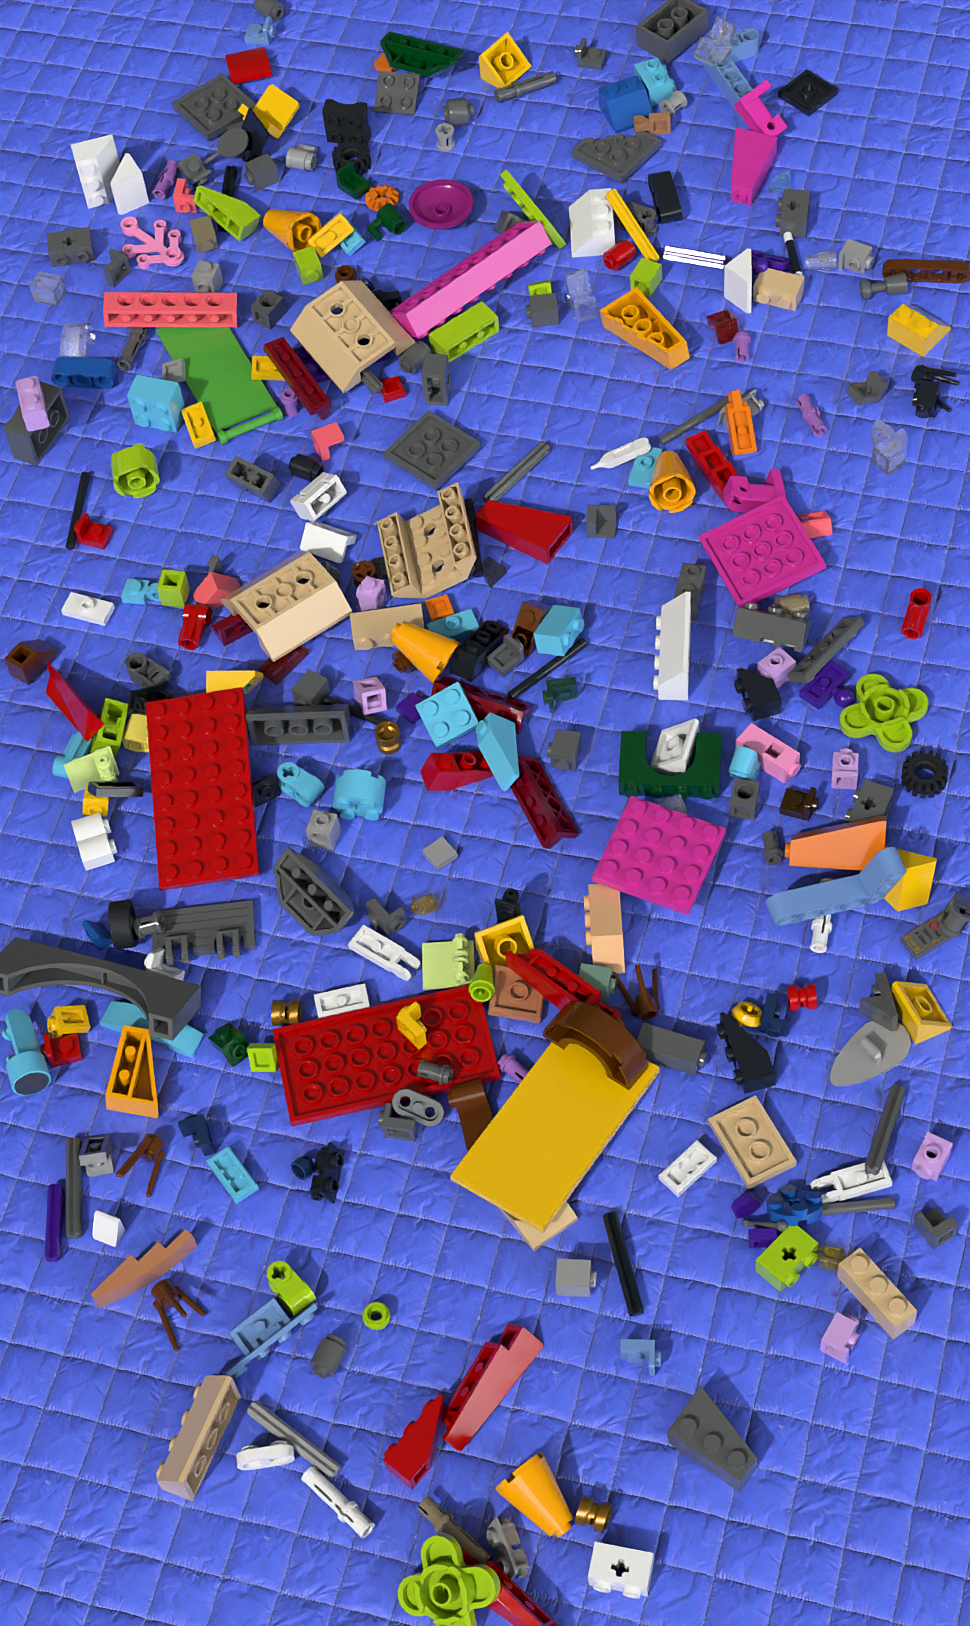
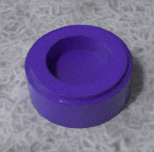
M746 1193L733 1201L731 1209L736 1218H745L758 1210L760 1202L755 1194Z

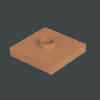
M495 964L493 974L495 993L490 998L488 1015L540 1024L544 996L509 967Z

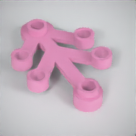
M126 217L122 219L120 223L122 232L129 237L135 236L145 243L144 245L127 244L123 246L122 251L128 259L134 258L138 253L158 252L160 254L151 256L147 254L139 255L137 257L139 268L146 269L153 263H165L167 266L175 267L184 261V253L178 248L179 243L182 241L179 230H171L168 233L170 247L167 248L164 246V233L167 232V225L164 220L154 222V239L139 229L136 218Z

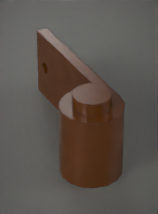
M481 1077L451 1086V1092L447 1093L451 1109L456 1108L459 1114L467 1152L493 1120L488 1095Z

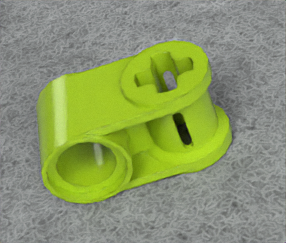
M275 1261L270 1264L267 1269L269 1287L292 1316L298 1314L316 1299L311 1288L305 1281L299 1278L286 1262ZM278 1275H279L281 1278L285 1277V1278L282 1279V1280H281L279 1277L275 1279V1277H277Z

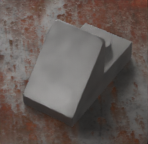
M886 972L876 973L875 984L871 985L872 997L860 1000V1014L890 1031H897L898 1014Z
M111 1134L84 1138L79 1153L80 1166L86 1167L87 1176L92 1177L113 1173Z

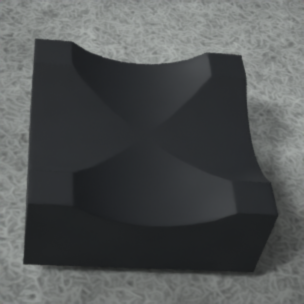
M326 99L322 114L327 142H341L344 144V140L351 142V139H355L356 143L358 140H361L362 144L365 142L368 146L372 134L368 123L367 103L343 104L333 99Z

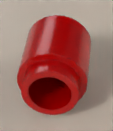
M628 240L619 241L604 252V265L610 270H619L633 259V256L636 254L635 247Z

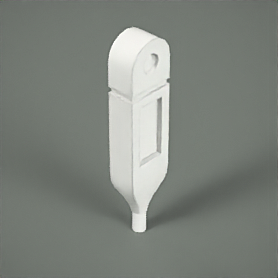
M639 438L607 452L597 464L590 467L592 470L600 467L613 468L650 451L651 445L647 438Z

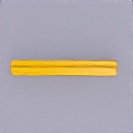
M616 189L610 190L605 197L645 259L657 262L660 256Z

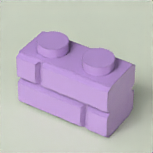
M38 376L17 380L16 387L27 431L31 432L49 427L50 423L45 399Z

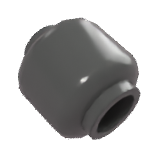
M464 97L449 99L446 105L443 106L445 123H449L453 127L468 125L470 117H474L473 105L468 104L467 99Z

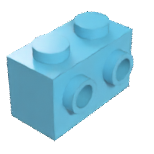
M658 57L634 64V76L637 75L646 88L651 107L659 105L661 101L667 100L672 96L673 91H675L674 80L669 78L666 66L660 63Z
M560 605L552 606L533 633L538 653L554 656H564L579 633L584 629V620L581 617L580 608Z

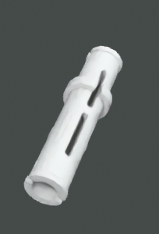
M824 878L821 879L820 883L831 881L833 879ZM831 914L815 918L812 921L811 929L813 930L810 949L813 952L824 953L827 950L828 934L832 931Z
M315 1466L305 1471L301 1480L338 1514L337 1518L342 1523L346 1522L362 1539L366 1538L373 1531L375 1524L358 1509V1504L355 1501H349Z

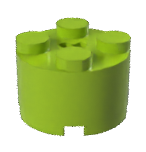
M135 444L111 455L114 489L119 495L126 497L127 494L133 495V498H143L156 490V485L160 482L156 457L143 444Z

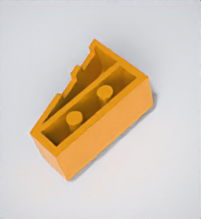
M123 1025L105 1094L107 1110L158 1119V1102L149 1029Z

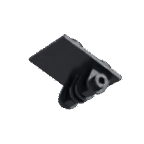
M251 108L248 109L241 127L248 134L249 138L247 147L240 154L244 162H249L261 156L269 132Z

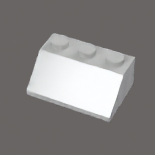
M113 135L71 144L88 209L109 204L114 198L110 183L120 165Z
M611 188L589 190L569 206L572 257L600 256L615 245L613 208L605 197Z

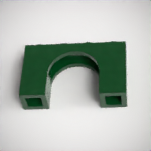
M621 731L618 778L619 795H625L626 797L650 796L652 798L665 796L678 799L700 797L705 800L720 798L721 733H696V753L693 764L685 772L669 776L657 773L648 765L646 761V731Z

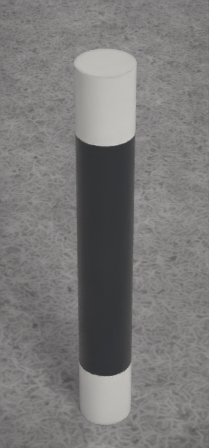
M785 232L783 237L789 259L791 260L790 264L793 274L803 276L792 233Z

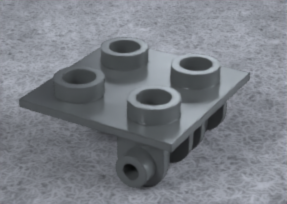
M379 71L374 112L415 115L417 94L421 91V84H419L420 74Z

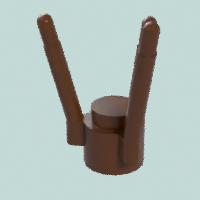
M635 965L641 994L635 997V1002H633L617 974L613 972V978L617 979V986L628 1003L632 1016L637 1015L640 1020H648L658 1015V1011L661 1008L658 1001L656 968L652 969L651 997V994L646 992L640 966Z
M147 1133L134 1153L118 1170L116 1177L123 1178L139 1158L147 1162L155 1159L146 1196L151 1197L161 1161L166 1155L162 1151L165 1145L159 1137Z
M163 1279L156 1283L151 1290V1294L155 1298L153 1305L160 1315L174 1351H178L179 1347L164 1307L166 1309L174 1307L182 1317H186L187 1313L178 1302L180 1298L201 1316H205L206 1312L184 1294L179 1286H173L170 1280Z

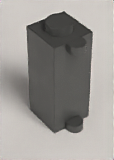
M647 1021L643 1023L636 1040L646 1051L647 1061L695 1076L699 1067L704 1068L708 1052H705L706 1039L701 1038L700 1040L656 1027Z

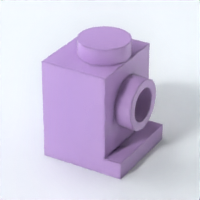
M366 576L357 588L356 597L359 599L356 610L364 612L382 609L387 599L384 580Z
M377 677L353 681L355 700L362 708L363 715L387 710L385 687Z
M847 748L833 752L831 788L856 790L859 753H853L851 749Z
M927 1132L913 1160L912 1170L923 1179L938 1181L951 1155L953 1143Z
M836 1312L821 1339L820 1351L846 1364L849 1357V1349L852 1350L859 1338V1334L856 1333L859 1321L849 1314L842 1315Z

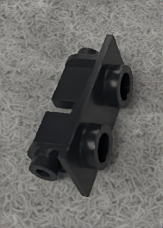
M165 683L131 690L127 714L135 712L144 713L146 712L147 702L172 699L174 697L172 694L164 691Z
M273 775L263 776V779L252 784L254 809L281 795Z
M509 888L504 892L502 900L495 898L497 923L522 915L520 905L518 904L519 893L517 890Z
M331 1142L328 1143V1147H321V1150L317 1152L314 1171L317 1173L322 1172V1175H313L309 1193L312 1200L321 1201L322 1197H325L334 1204L339 1190L341 1168L344 1165V1153Z

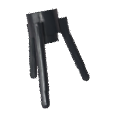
M917 365L911 376V381L916 383V379L934 381L936 379L948 384L959 385L958 381L944 377H956L957 374L955 372L930 368L925 365ZM939 399L938 405L948 413L951 412V408Z

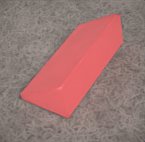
M825 510L796 515L810 538L832 534L831 518Z

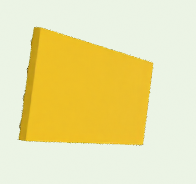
M551 1042L450 1175L451 1180L544 1233L660 1073V1067L647 1061L648 1069L632 1088L628 1090L608 1078L601 1062L585 1048L570 1043L563 1050Z

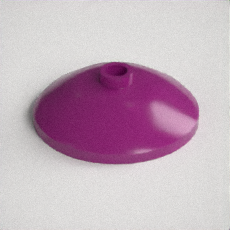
M448 179L433 180L421 185L412 193L409 199V212L413 220L423 227L435 230L449 229L461 224L469 217L473 209V197L470 190L463 184Z

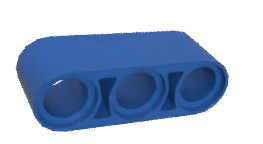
M58 357L54 363L51 381L60 387L110 389L114 384L118 366L110 359Z

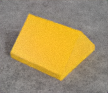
M508 32L479 55L481 79L497 88L510 85L511 82L516 81L532 67Z
M896 849L907 872L884 899L896 911L928 904L937 858Z
M523 914L474 932L476 950L482 964H489L492 967L493 974L495 964L507 966V951L521 954L529 953L530 949H534Z
M895 981L892 984L891 993L897 1014L915 1045L952 1028L951 1023L927 984Z

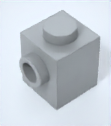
M198 261L192 274L196 293H219L223 284L220 264Z
M557 1258L556 1294L559 1296L590 1297L591 1287H596L597 1270H592L591 1260Z

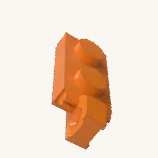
M740 390L730 391L728 393L729 404L725 405V414L732 455L756 453L757 447L750 406H747L746 401L742 402Z

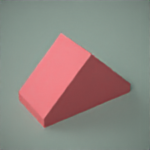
M210 572L192 595L196 605L210 606L211 610L224 606L221 598L238 589L240 585L237 578Z

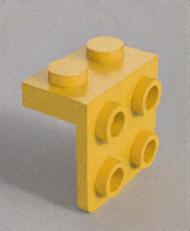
M269 85L253 108V112L269 134L279 139L300 108V103L276 86ZM242 104L238 109V111L244 115V117L242 118L243 120L245 119L247 111L249 109L244 104Z

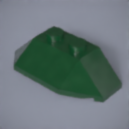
M391 31L380 41L390 67L428 77L437 78L455 65L464 55V50Z

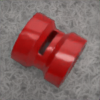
M808 983L801 988L796 984L788 985L790 1011H798L800 1007L807 1008L808 1010L817 1009L815 983Z

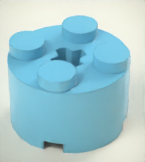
M350 769L343 771L342 776L340 774L336 776L333 807L340 812V817L343 819L351 820L355 816H364L367 820H378L379 814L383 810L386 787L385 779L378 775V779L371 776V772L367 770Z

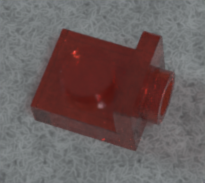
M726 309L706 316L707 323L716 332L717 342L720 345L733 341L739 329L737 319L731 312Z

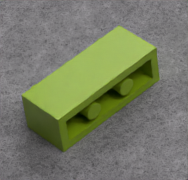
M481 301L429 333L430 349L435 354L448 355L450 363L498 333V316Z

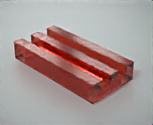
M299 646L275 662L268 658L258 670L263 673L265 678L278 685L309 654L308 649ZM296 652H298V653L288 662V660H289ZM282 668L275 676H273L275 672Z

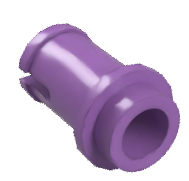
M738 332L733 338L735 360L745 362V359L749 360L751 338L746 332Z
M291 388L283 390L280 399L284 403L285 414L289 417H294L299 412L298 397Z
M504 1054L498 1062L500 1072H506L519 1084L529 1072V1070L515 1060L513 1054Z

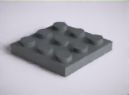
M223 73L172 102L173 109L207 141L227 131L226 127L244 121L242 119L244 115L238 111L242 104L252 110L256 106Z
M428 410L384 452V459L437 491L481 448L480 441Z

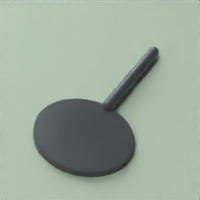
M233 128L226 131L218 141V151L202 161L203 165L219 155L232 158L241 154L249 141L245 130Z

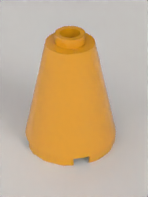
M270 209L263 218L265 229L292 252L311 247L307 239L322 228L320 219L313 213L306 211Z
M664 451L658 455L648 492L651 504L657 510H669V513L685 510L692 504L696 494L695 485L679 455L674 451Z
M406 621L402 624L397 622L390 633L393 637L391 642L432 683L441 675L460 644L454 639Z
M542 1452L534 1455L512 1472L513 1474L509 1477V1480L504 1479L495 1488L503 1498L548 1536L551 1537L556 1534L560 1538L572 1528L569 1522L573 1519V1516Z

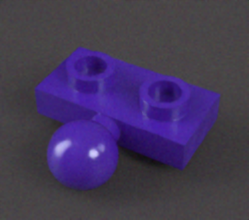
M751 250L753 273L758 275L765 272L768 268L783 272L789 269L790 259Z
M830 660L815 675V678L799 691V697L819 710L833 696L835 703L839 707L846 708L853 703L854 695L850 689L841 687L850 679V672Z

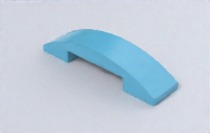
M111 1001L100 1021L101 1026L118 1032H122L123 1025L149 1029L148 1022L141 1010L135 1004ZM186 1025L173 1041L150 1035L151 1040L166 1044L171 1051L191 1058L195 1056L204 1038L203 1033L189 1025Z

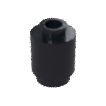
M302 454L292 457L288 466L292 476L312 482L324 472V465L319 460Z

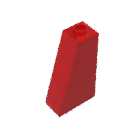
M488 500L483 507H480L475 515L478 531L547 565L573 533V522L569 516Z

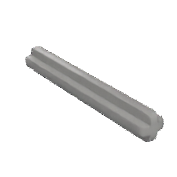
M254 1401L248 1407L247 1412L250 1417L281 1441H286L288 1445H292L295 1452L326 1476L333 1479L341 1469L339 1463L260 1402Z

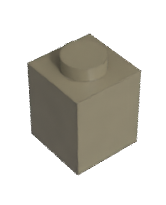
M210 215L189 220L197 253L218 249Z

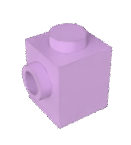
M778 647L758 662L757 674L772 679L778 689L789 681L787 675L796 666V661L781 647Z

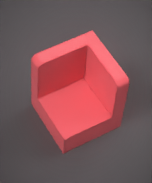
M337 422L311 431L314 447L322 462L331 459L329 446L345 440Z

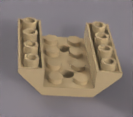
M361 280L341 281L304 307L290 329L293 336L343 394L361 382L360 372L391 350L398 356L415 343L412 337ZM339 307L343 309V312L335 315L331 313L334 308ZM362 338L370 340L367 345L358 344V341Z
M458 482L438 491L440 505L405 521L396 512L377 521L393 597L427 599L468 578L477 557L461 487ZM433 528H435L434 533L432 535H428L429 532ZM440 565H443V566H442V570L439 571V572H436V571H437V568H438Z
M309 551L297 552L221 598V602L232 615L239 614L257 634L260 647L273 662L352 613V609L337 582ZM300 579H309L305 584L298 583ZM261 603H269V606L266 608L258 607Z

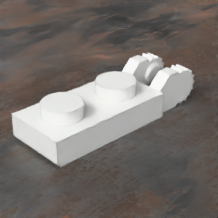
M362 925L348 943L349 949L390 973L392 971L397 977L408 981L412 975L407 969L400 966L398 962L402 959L405 964L414 969H418L421 965L419 959L406 952L405 948L365 925Z
M884 1160L877 1175L867 1174L865 1172V1163L815 1179L810 1183L811 1188L817 1191L826 1189L831 1185L834 1186V1191L822 1194V1205L891 1187L893 1182Z

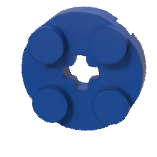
M785 1185L780 1188L781 1192H777L767 1199V1214L770 1213V1219L773 1222L783 1220L787 1226H798V1221L807 1219V1224L819 1220L823 1215L822 1195L818 1191L800 1190L794 1185Z

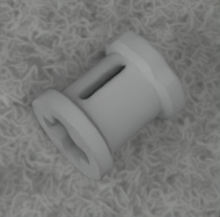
M676 90L670 98L661 101L659 104L661 112H670L671 118L677 110L687 106V99L681 91Z
M447 123L439 124L435 129L438 137L437 149L441 152H449L455 148V140L452 136L454 134V127Z

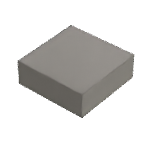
M180 358L163 363L162 380L178 383L185 381V361Z
M442 836L422 850L424 857L437 871L458 858L457 852Z

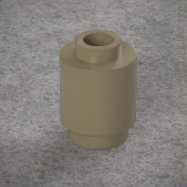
M796 593L775 599V604H772V606L783 608L784 613L792 614V611L809 613L810 611L809 601L805 594L800 595Z

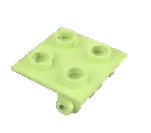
M110 746L97 749L91 754L73 759L69 763L64 764L74 793L84 790L90 781H118L116 776L120 775Z
M458 933L450 942L422 943L423 990L449 989L470 985L475 974L474 940H468L464 934Z

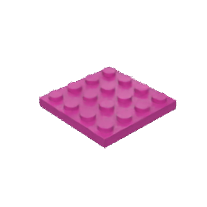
M784 495L698 536L701 545L737 606L744 605L745 602L757 603L826 569L823 558Z
M631 796L592 875V881L689 916L725 838L727 829Z

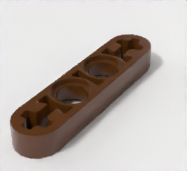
M889 259L884 262L882 271L884 278L905 272L907 282L965 283L970 279V265L963 261ZM919 269L920 272L912 273L910 272V270ZM938 269L943 271L942 273H939V274H936V273H933V272H932L933 270H938Z

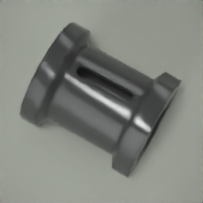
M159 910L155 911L153 915L146 917H134L133 926L139 939H143L146 935L155 932L160 934L166 932V922L162 912Z

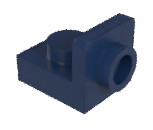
M767 992L761 1033H766L771 1037H787L789 1021L780 1019L782 1005L777 1004L778 994Z
M203 1114L190 1115L178 1122L183 1137L192 1135L195 1147H201L204 1156L215 1153L209 1126Z

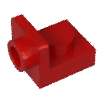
M83 513L74 527L79 544L103 550L114 533L111 526L92 522L88 513Z
M49 1033L43 1034L44 1044L40 1045L41 1052L45 1059L49 1060L52 1068L83 1060L77 1033L51 1039Z

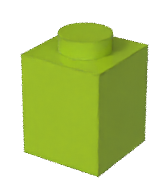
M314 246L293 252L295 267L303 285L324 279L321 263Z
M641 258L630 275V291L637 287L644 296L651 297L662 281V264Z
M162 570L157 590L163 606H185L190 591L185 571Z

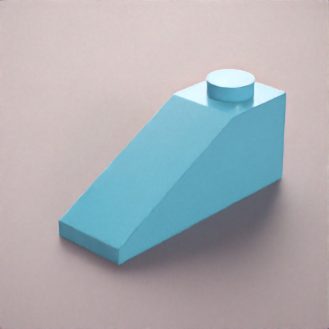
M489 713L484 720L479 721L476 727L478 747L501 790L506 791L519 777L515 723Z

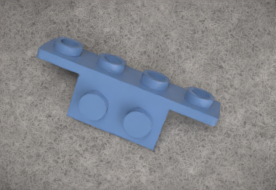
M271 1298L227 1332L244 1356L224 1370L222 1374L233 1376L234 1379L243 1374L248 1369L246 1364L253 1358L257 1361L262 1359L271 1351L269 1346L276 1340L282 1343L293 1334L291 1329L298 1323L303 1326L315 1317L313 1312L318 1306L315 1303H310L289 1319L277 1301Z

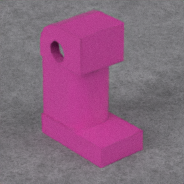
M765 80L739 99V102L733 107L751 131L777 137L787 128V125L779 114L773 117L759 98L772 87Z
M770 469L763 484L748 483L747 477L730 476L723 489L727 507L738 513L749 512L781 495H784L787 500L780 469ZM734 500H738L741 504L735 503Z

